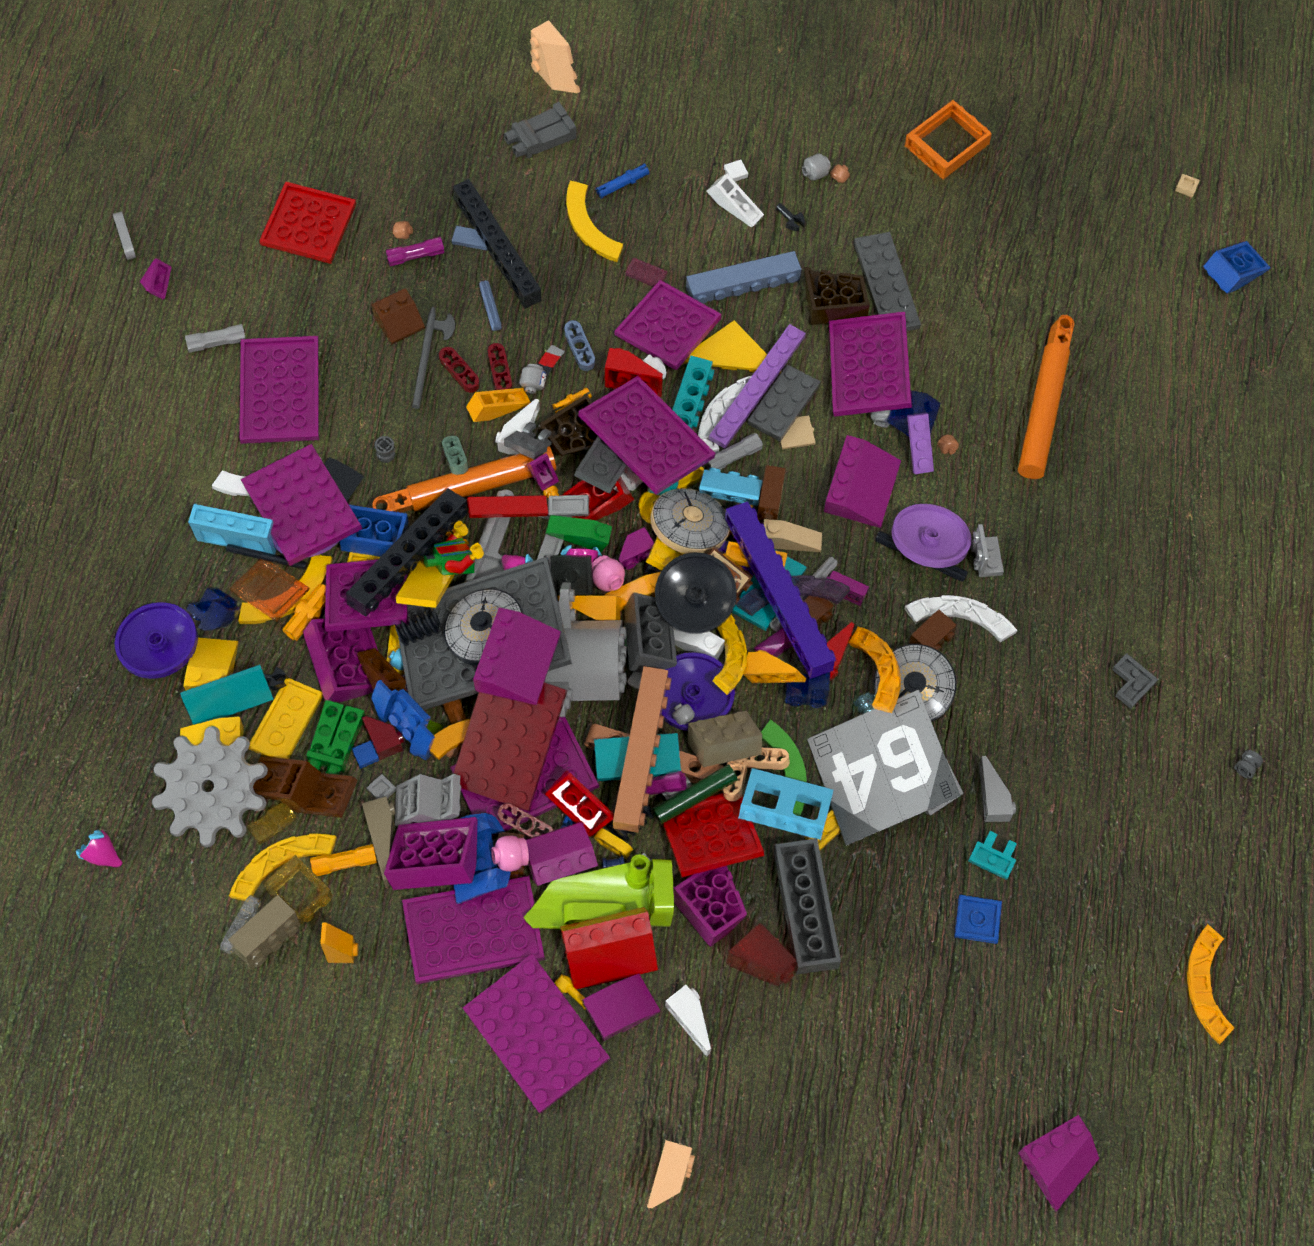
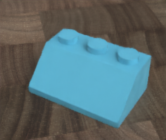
M717 468L704 470L699 488L700 493H705L715 499L736 503L748 501L750 505L758 507L763 480H759L760 477L754 475L742 477L740 473L729 471L728 474L720 473L721 470Z

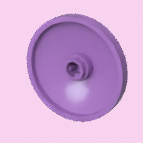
M932 504L909 506L899 512L892 526V538L898 550L908 559L923 566L945 568L956 565L966 557L971 546V533L966 523L958 515L941 506Z

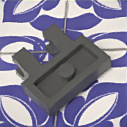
M529 422L525 425L523 432L515 431L504 439V446L535 460L547 452V447L551 445V441L547 439L551 435V431L544 429L539 434L538 439H535L536 434L532 430L536 428V424Z

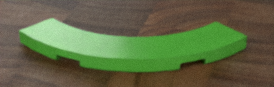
M770 719L761 731L762 741L770 748L785 749L789 753L790 764L787 768L783 769L785 777L807 783L806 770L799 750L788 734ZM796 801L793 814L801 816L805 803Z

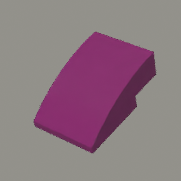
M640 974L612 984L582 1000L584 1008L603 1041L620 1032L624 1033L661 1012Z

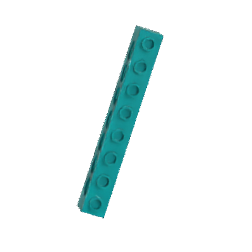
M690 355L673 411L693 429V427L697 428L700 418L697 414L698 411L702 412L705 401L702 399L703 396L708 394L710 385H707L708 380L712 381L715 370L712 369L713 361ZM679 481L669 486L665 490L661 491L657 495H662L670 490L677 489ZM648 487L647 492H650V493L655 494V493Z

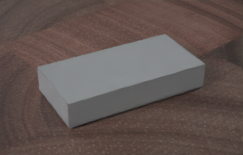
M549 496V516H589V496Z

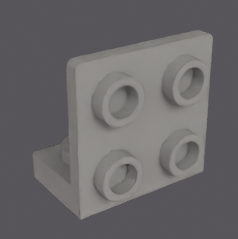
M978 524L977 530L973 533V541H971L970 546L971 552L975 553L974 569L978 570L979 577L1001 576L1004 571L997 536L985 537L983 524Z

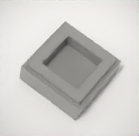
M382 774L366 787L367 791L375 799L387 797L388 799L396 791V787Z

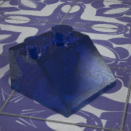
M911 390L912 408L890 410L887 422L909 436L907 415L928 413L931 434L941 403L927 393Z

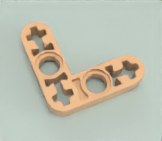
M762 747L761 755L765 756L762 761L754 760L756 756H752L750 760L747 757L727 762V765L729 764L734 771H740L741 774L737 776L738 781L733 783L736 788L733 792H730L732 784L723 789L724 797L729 801H736L741 798L747 768L774 770L787 768L790 764L789 753L785 749Z

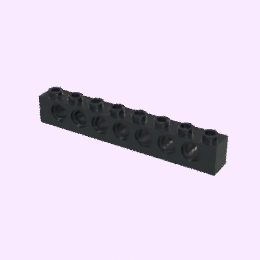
M470 179L454 185L453 195L455 202L484 242L488 253L523 307L526 309L541 302V288Z
M447 488L346 592L347 605L364 616H367L371 611L374 612L378 608L379 603L391 594L392 589L397 584L400 585L405 576L416 568L418 562L430 553L434 544L440 543L443 536L453 530L454 524L466 516L468 511L467 500Z

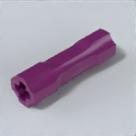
M441 237L386 250L389 266L402 264L408 260L445 253Z
M677 771L667 773L664 776L653 777L652 786L647 787L646 793L652 795L685 790L687 787L685 773Z

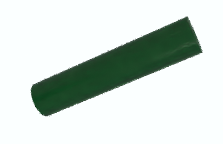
M728 764L653 807V813L662 825L738 781L737 776Z

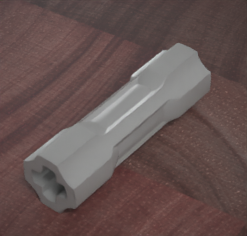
M242 324L230 326L226 329L185 336L189 353L219 345L239 343L241 339H246Z
M753 433L743 438L740 442L720 452H715V458L707 462L705 466L708 470L709 468L721 470L728 464L763 449L762 441L756 433Z

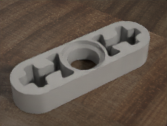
M122 211L114 213L113 217L127 260L136 258Z

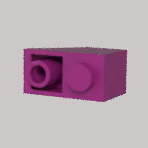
M645 527L626 537L619 557V562L624 567V570L632 569L636 564L646 561L654 542Z

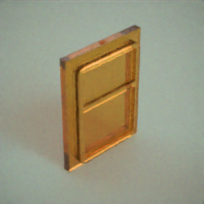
M261 559L230 588L232 593L276 622L310 590L308 586L278 566Z

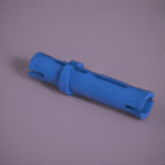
M642 164L633 170L625 171V174L596 187L597 194H600L599 197L603 198L628 184L636 183V180L649 175L648 167L645 168L646 165Z

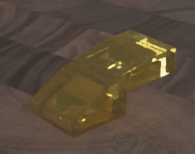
M280 803L268 810L264 817L248 825V830L260 845L291 824L296 819V816L284 803Z

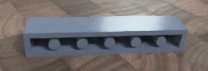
M795 251L686 276V289L690 297L704 304L708 301L722 300L733 295L739 296L750 291L756 292L763 288L776 287L784 283H794L800 280L801 267Z

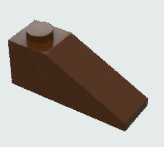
M376 648L357 653V657L373 690L379 680L391 691L395 689L397 691L405 690L406 680Z

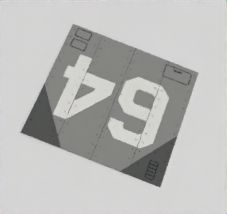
M919 690L898 698L892 713L874 709L807 739L825 788L834 790L831 806L846 845L961 796Z

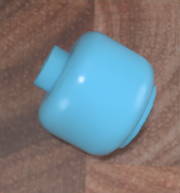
M398 648L396 652L392 651L390 654V664L397 670L402 671L404 666L401 650Z

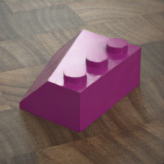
M727 866L693 874L673 889L675 905L710 947L727 936L747 916L739 892L733 883L732 874Z
M1079 1115L1023 1147L1018 1153L1055 1213L1099 1160L1092 1135Z

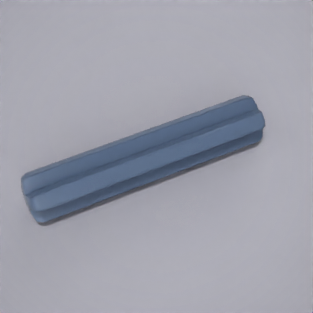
M487 280L481 281L479 287L491 329L493 331L500 330L502 328L490 284Z

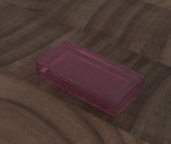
M633 258L625 271V275L654 287L659 280L664 282L667 277V271Z

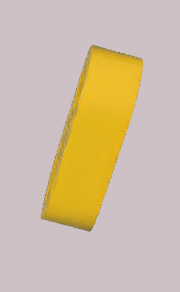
M603 828L594 836L596 842L619 857L623 855L624 859H627L633 851V848L628 843Z

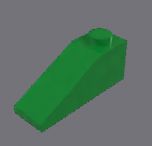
M550 515L545 534L591 550L593 547H597L602 552L609 544L612 526L595 520Z

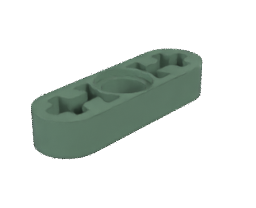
M457 436L445 437L442 440V446L451 472L455 475L466 473L469 468L459 438Z

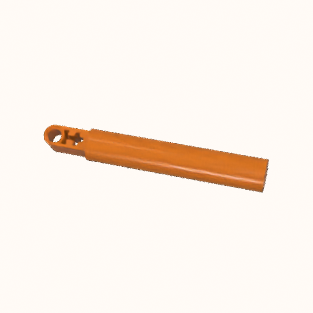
M1061 315L1051 326L1047 345L1043 351L1018 467L1019 474L1030 479L1042 478L1046 469L1074 328V321L1068 315Z
M548 446L547 452L545 453H547L551 461V464L554 470L556 471L554 456L550 446ZM519 453L470 467L466 473L461 475L450 473L406 486L407 489L375 498L373 508L377 509L376 506L383 503L387 505L386 511L403 513L413 510L415 512L429 508L447 488L462 497H467L529 479L533 475L527 464L534 459ZM399 498H401L402 501H404L403 505H400V503L398 502Z

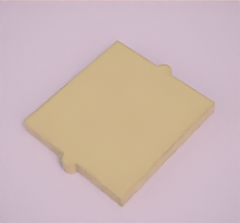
M809 415L798 417L780 442L782 449L815 445L814 428L811 426Z

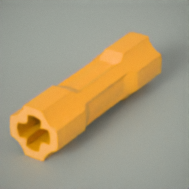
M370 844L341 853L312 857L310 862L313 875L317 877L337 870L375 864L377 859L374 846Z

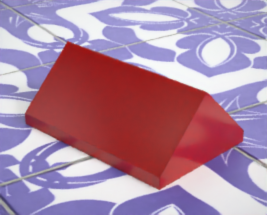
M568 770L545 793L575 823L582 822L587 835L590 837L614 818V813Z

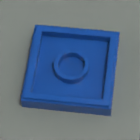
M959 895L954 937L997 944L1002 901Z

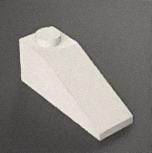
M727 173L717 179L707 190L708 194L718 205L750 227H753L764 215Z
M538 399L533 400L503 426L501 432L497 433L495 443L498 444L499 452L509 455L519 454V452L504 446V439L515 431L523 432L527 423L535 422L540 410Z
M673 628L675 645L689 653H703L718 660L724 650L725 640L711 632L688 634Z
M685 985L666 1000L665 1007L707 1057L710 1054L711 1047L699 1001L700 996L693 988L689 989Z

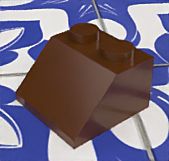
M406 288L372 304L373 316L391 345L425 329L416 304Z

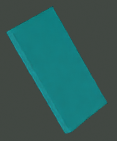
M787 556L785 570L790 572L791 581L795 586L807 567ZM754 575L751 579L753 584L746 592L743 591L732 613L767 631L770 622L776 617V614Z
M261 665L180 693L193 725L223 718L274 700Z
M678 733L660 734L659 748L655 747L654 754L657 755L656 765L651 767L650 771L653 777L681 771ZM629 737L594 739L597 781L621 780Z

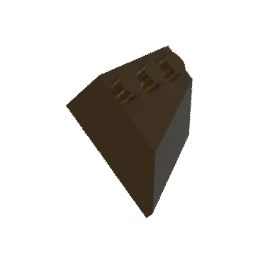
M804 267L806 299L811 325L828 324L832 320L868 316L869 300L863 276L842 272L832 274L828 273V270L822 269L821 272L812 271L811 268Z
M585 394L539 424L538 434L544 429L551 431V435L547 438L551 441V450L560 456H565L591 448L598 435L578 415L580 410L592 404L593 401Z

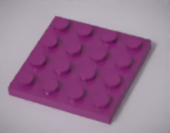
M659 280L615 330V336L648 355L650 354L652 357L660 358L664 364L677 370L721 320V314Z
M378 559L326 565V632L398 625L400 620L408 624V605L396 603V596L408 578V574L400 585L397 584L392 589L391 594L379 603L378 608L374 612L371 611L367 616H364L347 605L346 592Z

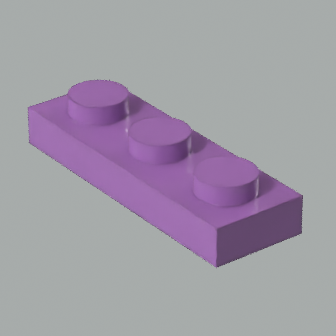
M928 413L907 415L913 473L933 472Z

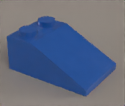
M1247 241L1216 251L1203 266L1207 270L1208 275L1214 278L1219 287L1227 294L1240 289L1271 268Z

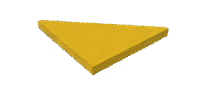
M735 320L700 343L690 354L691 356L713 361V367H722V369L729 370L744 369L749 370V372H755L767 356L764 350ZM689 355V357L682 363V365H683V364H688L690 355Z

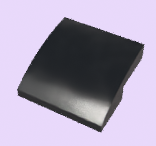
M329 457L324 465L345 500L348 501L364 476L340 461Z

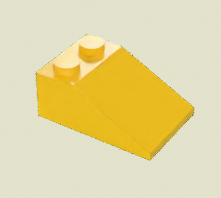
M198 637L196 650L190 658L186 669L185 690L187 691L232 675L238 641Z
M240 717L217 718L180 729V736L187 737L194 745H198L203 741L204 732L209 726H215L219 729L220 740L224 745H230L238 737L244 736V726Z

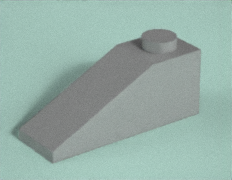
M982 756L979 762L984 820L985 822H1010L1013 814L1016 812L1015 802H1012L1010 792L988 758Z

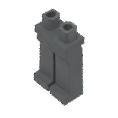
M557 102L553 104L552 109L529 120L512 123V129L504 133V138L507 144L517 142L516 145L512 146L516 157L525 155L528 159L532 157V154L540 153L576 139V126L569 115H567L561 103Z

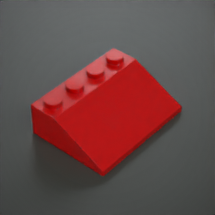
M645 907L560 926L570 976L575 989L658 970L650 919Z

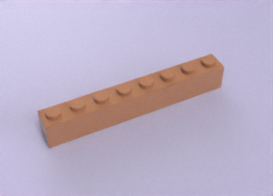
M643 667L613 818V829L639 833L640 826H644L646 814L643 813V808L648 806L649 794L646 792L647 787H651L653 781V774H650L651 767H655L657 760L654 750L655 747L659 748L661 735H658V730L663 728L664 716H661L662 709H666L668 697H665L666 690H670L672 678H668V670Z

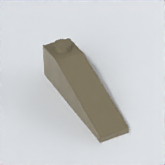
M382 797L362 803L384 885L388 887L390 883L384 875V871L392 848L394 825L392 815L396 813L393 802L388 803L387 797Z

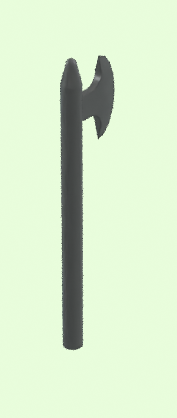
M435 307L431 308L427 319L412 407L415 409H419L421 404L433 329L444 333L443 340L451 338L455 330V320L451 314L448 313L447 319L444 321L435 320Z

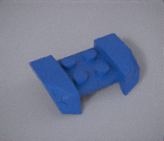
M381 680L377 681L371 698L379 720L384 723L390 721L402 733L404 738L411 743L410 753L412 755L428 760L432 755L429 752L435 738L426 728L431 717L404 689L391 691Z
M480 813L462 817H476L478 820L477 861L472 883L454 885L457 904L503 889L508 885L511 872L497 868V865L492 861L491 849L494 847L492 834L505 832L498 819L493 815Z

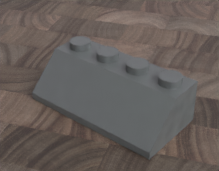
M633 593L624 606L629 670L642 673L644 666L664 670L675 667L677 665L673 627L660 614L655 597Z

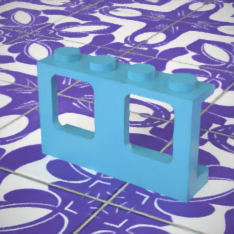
M197 504L193 505L188 523L197 541L225 547L228 544L270 554L276 553V548H274L273 539L270 534L273 520Z
M752 768L738 818L821 840L834 790ZM757 790L779 796L776 808L770 809L753 804L751 801L754 791ZM798 801L820 807L818 818L811 820L794 815L795 802Z

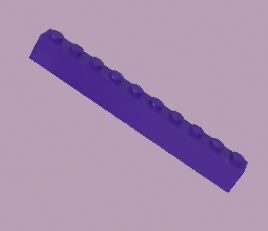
M748 501L727 508L725 521L810 679L833 671L834 662L836 661L835 654L827 647L824 634H820L817 621L814 617L810 616L807 603L802 601L798 587L793 585L790 572L785 570L780 554H776L772 539H768L763 523H760L757 519L756 510L751 508Z

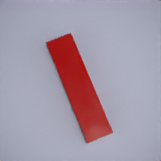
M546 495L467 498L469 518L538 517L548 515Z

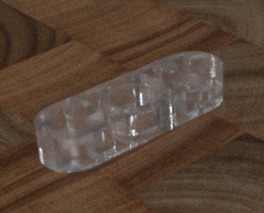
M253 895L248 896L223 938L220 950L228 954L234 952L228 939L256 915L261 905V899Z

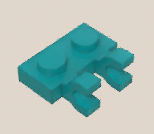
M989 831L984 844L979 841L977 842L968 862L1007 880L1016 862V859L1012 858L1011 855L1017 843L1009 840L1002 853L991 848L998 834Z

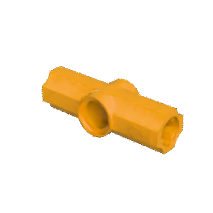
M319 584L306 600L300 601L293 617L282 629L290 639L297 641L312 619L320 618L326 600V586L324 584Z

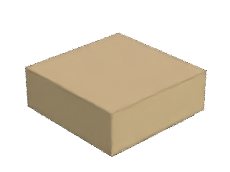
M1182 174L1175 191L1193 197L1200 180Z

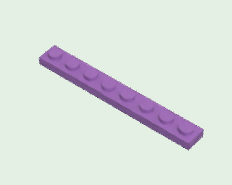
M790 324L710 433L708 440L724 449L728 446L805 338V332Z

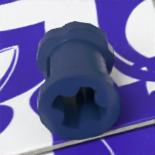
M623 855L614 859L602 858L603 869L624 864Z

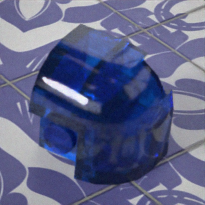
M213 587L206 589L200 602L189 603L186 610L192 614L191 616L194 619L201 621L198 628L208 631L223 629L229 626L236 619L241 608L236 606L238 602L219 588Z

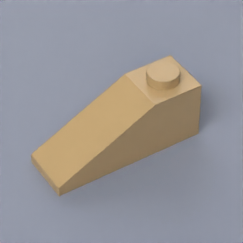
M764 519L763 525L768 539H772L774 549L821 552V532L787 521Z

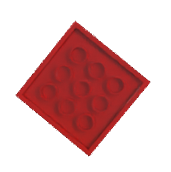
M285 182L259 240L260 245L331 264L355 209L356 200Z
M724 793L710 796L663 824L681 877L764 856V850L753 822L738 818L743 800L742 796L736 801L727 800L724 797Z

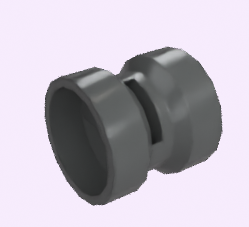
M388 436L379 437L375 441L378 460L384 463L391 462L396 456L394 441Z
M1246 750L1242 755V760H1239L1234 768L1244 778L1251 779L1256 773V768L1262 765L1263 758L1255 751Z

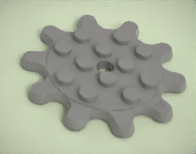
M215 726L206 728L204 739L198 745L192 744L185 736L176 737L174 740V747L178 753L176 761L173 763L158 762L154 766L155 775L163 778L167 786L163 793L154 796L152 805L157 810L169 808L174 812L175 819L170 825V833L175 837H179L187 829L195 828L199 832V840L204 847L213 846L216 840V833L222 828L228 829L236 838L243 837L246 833V826L242 820L244 812L247 810L262 811L266 807L265 798L257 795L254 792L253 786L258 779H262L267 775L268 769L263 763L249 764L246 762L245 753L250 747L249 739L240 736L232 744L224 745L220 740V731ZM211 780L214 783V788L211 792H206L204 783Z

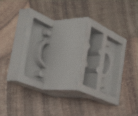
M420 774L397 785L395 826L412 822L451 820L459 816L461 808L460 776L452 774L440 780Z

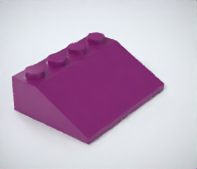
M847 435L827 495L824 512L881 528L901 460L866 440Z
M499 607L473 678L475 690L481 693L537 705L561 631L518 611Z
M312 619L304 629L303 634L324 700L343 702L373 693L374 690L357 657L358 652L377 649L371 628L326 632L325 619Z
M471 817L398 825L384 871V875L393 890L472 883L477 861V818Z

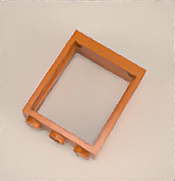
M952 100L908 133L905 147L944 180L988 146L992 133L987 127L978 122L973 115H970L962 106ZM951 117L977 141L950 162H947L922 139Z

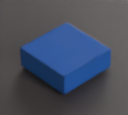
M371 741L352 748L360 769L379 761Z

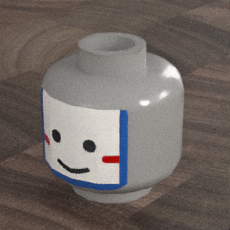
M528 364V366L522 369L519 384L525 388V392L536 394V391L543 390L546 372L540 365Z

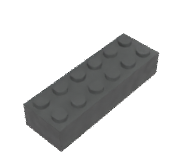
M810 839L775 844L774 858L796 975L839 969L841 959L818 840Z

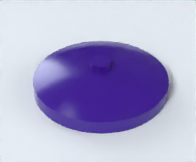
M164 602L147 604L136 609L123 620L115 636V651L122 665L130 673L148 679L166 677L184 667L193 656L198 643L197 628L191 616L177 605Z
M691 652L677 655V665L665 669L668 670V678H672L670 690H666L665 697H668L667 708L662 709L661 716H664V720L675 728L688 731V723L728 715L734 702L735 688L726 695L713 682V679L721 672L724 665L714 657L703 653ZM680 703L682 706L689 704L695 712L694 718L685 725H679L672 717V713L675 711L674 708Z

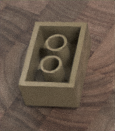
M742 711L688 723V744L701 765L707 767L761 755L762 733L748 712Z
M277 895L228 940L234 952L252 970L255 967L261 966L271 952H276L288 936L292 937L299 930L300 923L296 913Z

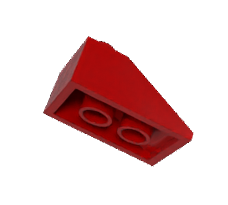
M609 348L605 364L606 388L617 389L639 376L659 397H662L663 374L629 351L621 348Z
M621 476L610 494L582 480L561 495H588L589 516H572V518L595 521L619 511L634 500Z

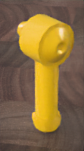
M561 974L554 982L561 993H568L584 1008L582 1000L585 997L573 987L570 977Z

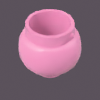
M606 555L600 556L592 562V580L597 588L601 591L609 592L617 590L622 586L625 570L620 562Z
M512 835L503 836L496 841L495 847L491 849L493 863L498 864V867L503 871L512 872L520 869L521 866L528 865L529 854L525 838H517Z

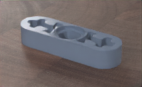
M574 320L568 321L564 326L565 337L579 368L589 371L595 366L593 351L581 324ZM571 328L576 330V337H574L572 330H570ZM578 342L584 343L585 347L582 349H577L574 345ZM584 354H585V357H586L587 361H589V363H586L585 361H583V355H584Z

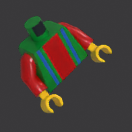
M457 521L454 524L456 532L451 534L445 542L434 544L432 555L424 556L426 568L436 566L442 575L474 573L475 558H482L484 551L479 543H475L469 548L463 538H459L460 536L467 535L468 528L462 521Z

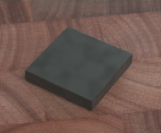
M552 555L550 557L551 572L557 596H560L562 583H571V589L575 590V596H593L591 555Z

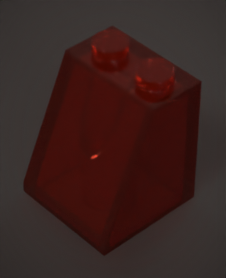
M761 923L729 950L727 964L730 967L775 986H779L782 982L786 984L793 978L797 961Z

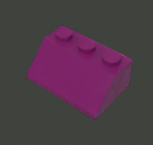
M582 822L526 839L529 854L528 867L532 881L537 886L598 866L593 846Z

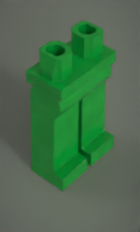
M325 700L310 751L308 750L306 755L308 762L319 771L321 767L327 768V774L340 775L341 772L345 773V765L348 762L350 752L359 730L364 724L362 717L366 716L364 710L347 705L344 707L343 704Z

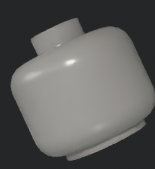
M680 703L674 708L675 711L672 713V717L679 725L687 724L695 716V712L689 704L682 706Z

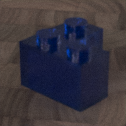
M830 672L810 679L808 674H802L806 678V682H786L785 704L796 707L810 705L813 708L826 706L830 687Z

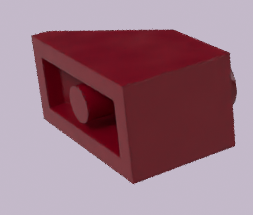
M367 716L362 717L364 727L379 757V761L403 751L401 746L404 743L400 731H395L393 725Z

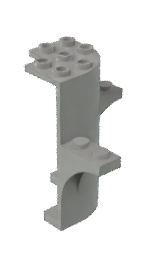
M562 583L558 603L572 664L548 671L545 679L546 683L568 690L560 717L566 716L567 709L571 708V701L620 700L621 693L625 692V685L627 683L626 673H623L625 659L627 658V646H624L626 627H622V620L576 621V609H572V602H575V590L571 589V583Z

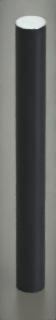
M228 544L226 552L290 566L283 556ZM299 561L291 565V567L305 570L307 562Z

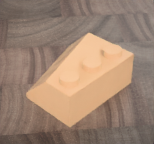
M550 21L532 29L530 39L532 69L540 74L552 90L579 93L580 88L574 81L577 79V75L571 66L574 62L568 42Z
M665 1141L647 1208L652 1209L680 1193L685 1178H690L695 1156L691 1155V1147Z

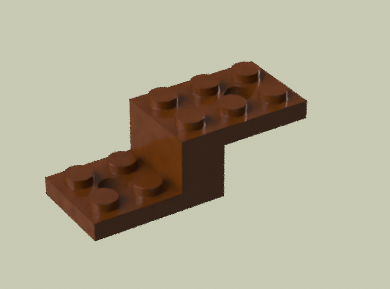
M261 756L258 763L265 764L268 772L264 778L258 779L254 783L253 789L257 795L265 799L279 800L296 813L342 818L358 780L353 776L321 773L308 761Z

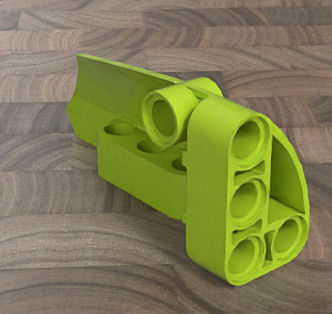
M639 854L633 856L630 863L551 881L538 901L524 916V920L532 928L560 929V926L645 907L648 911L651 926L670 927L674 913L672 860H649L646 856Z

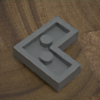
M1127 653L1112 669L1127 682L1117 692L1115 697L1130 709L1158 681L1153 674Z

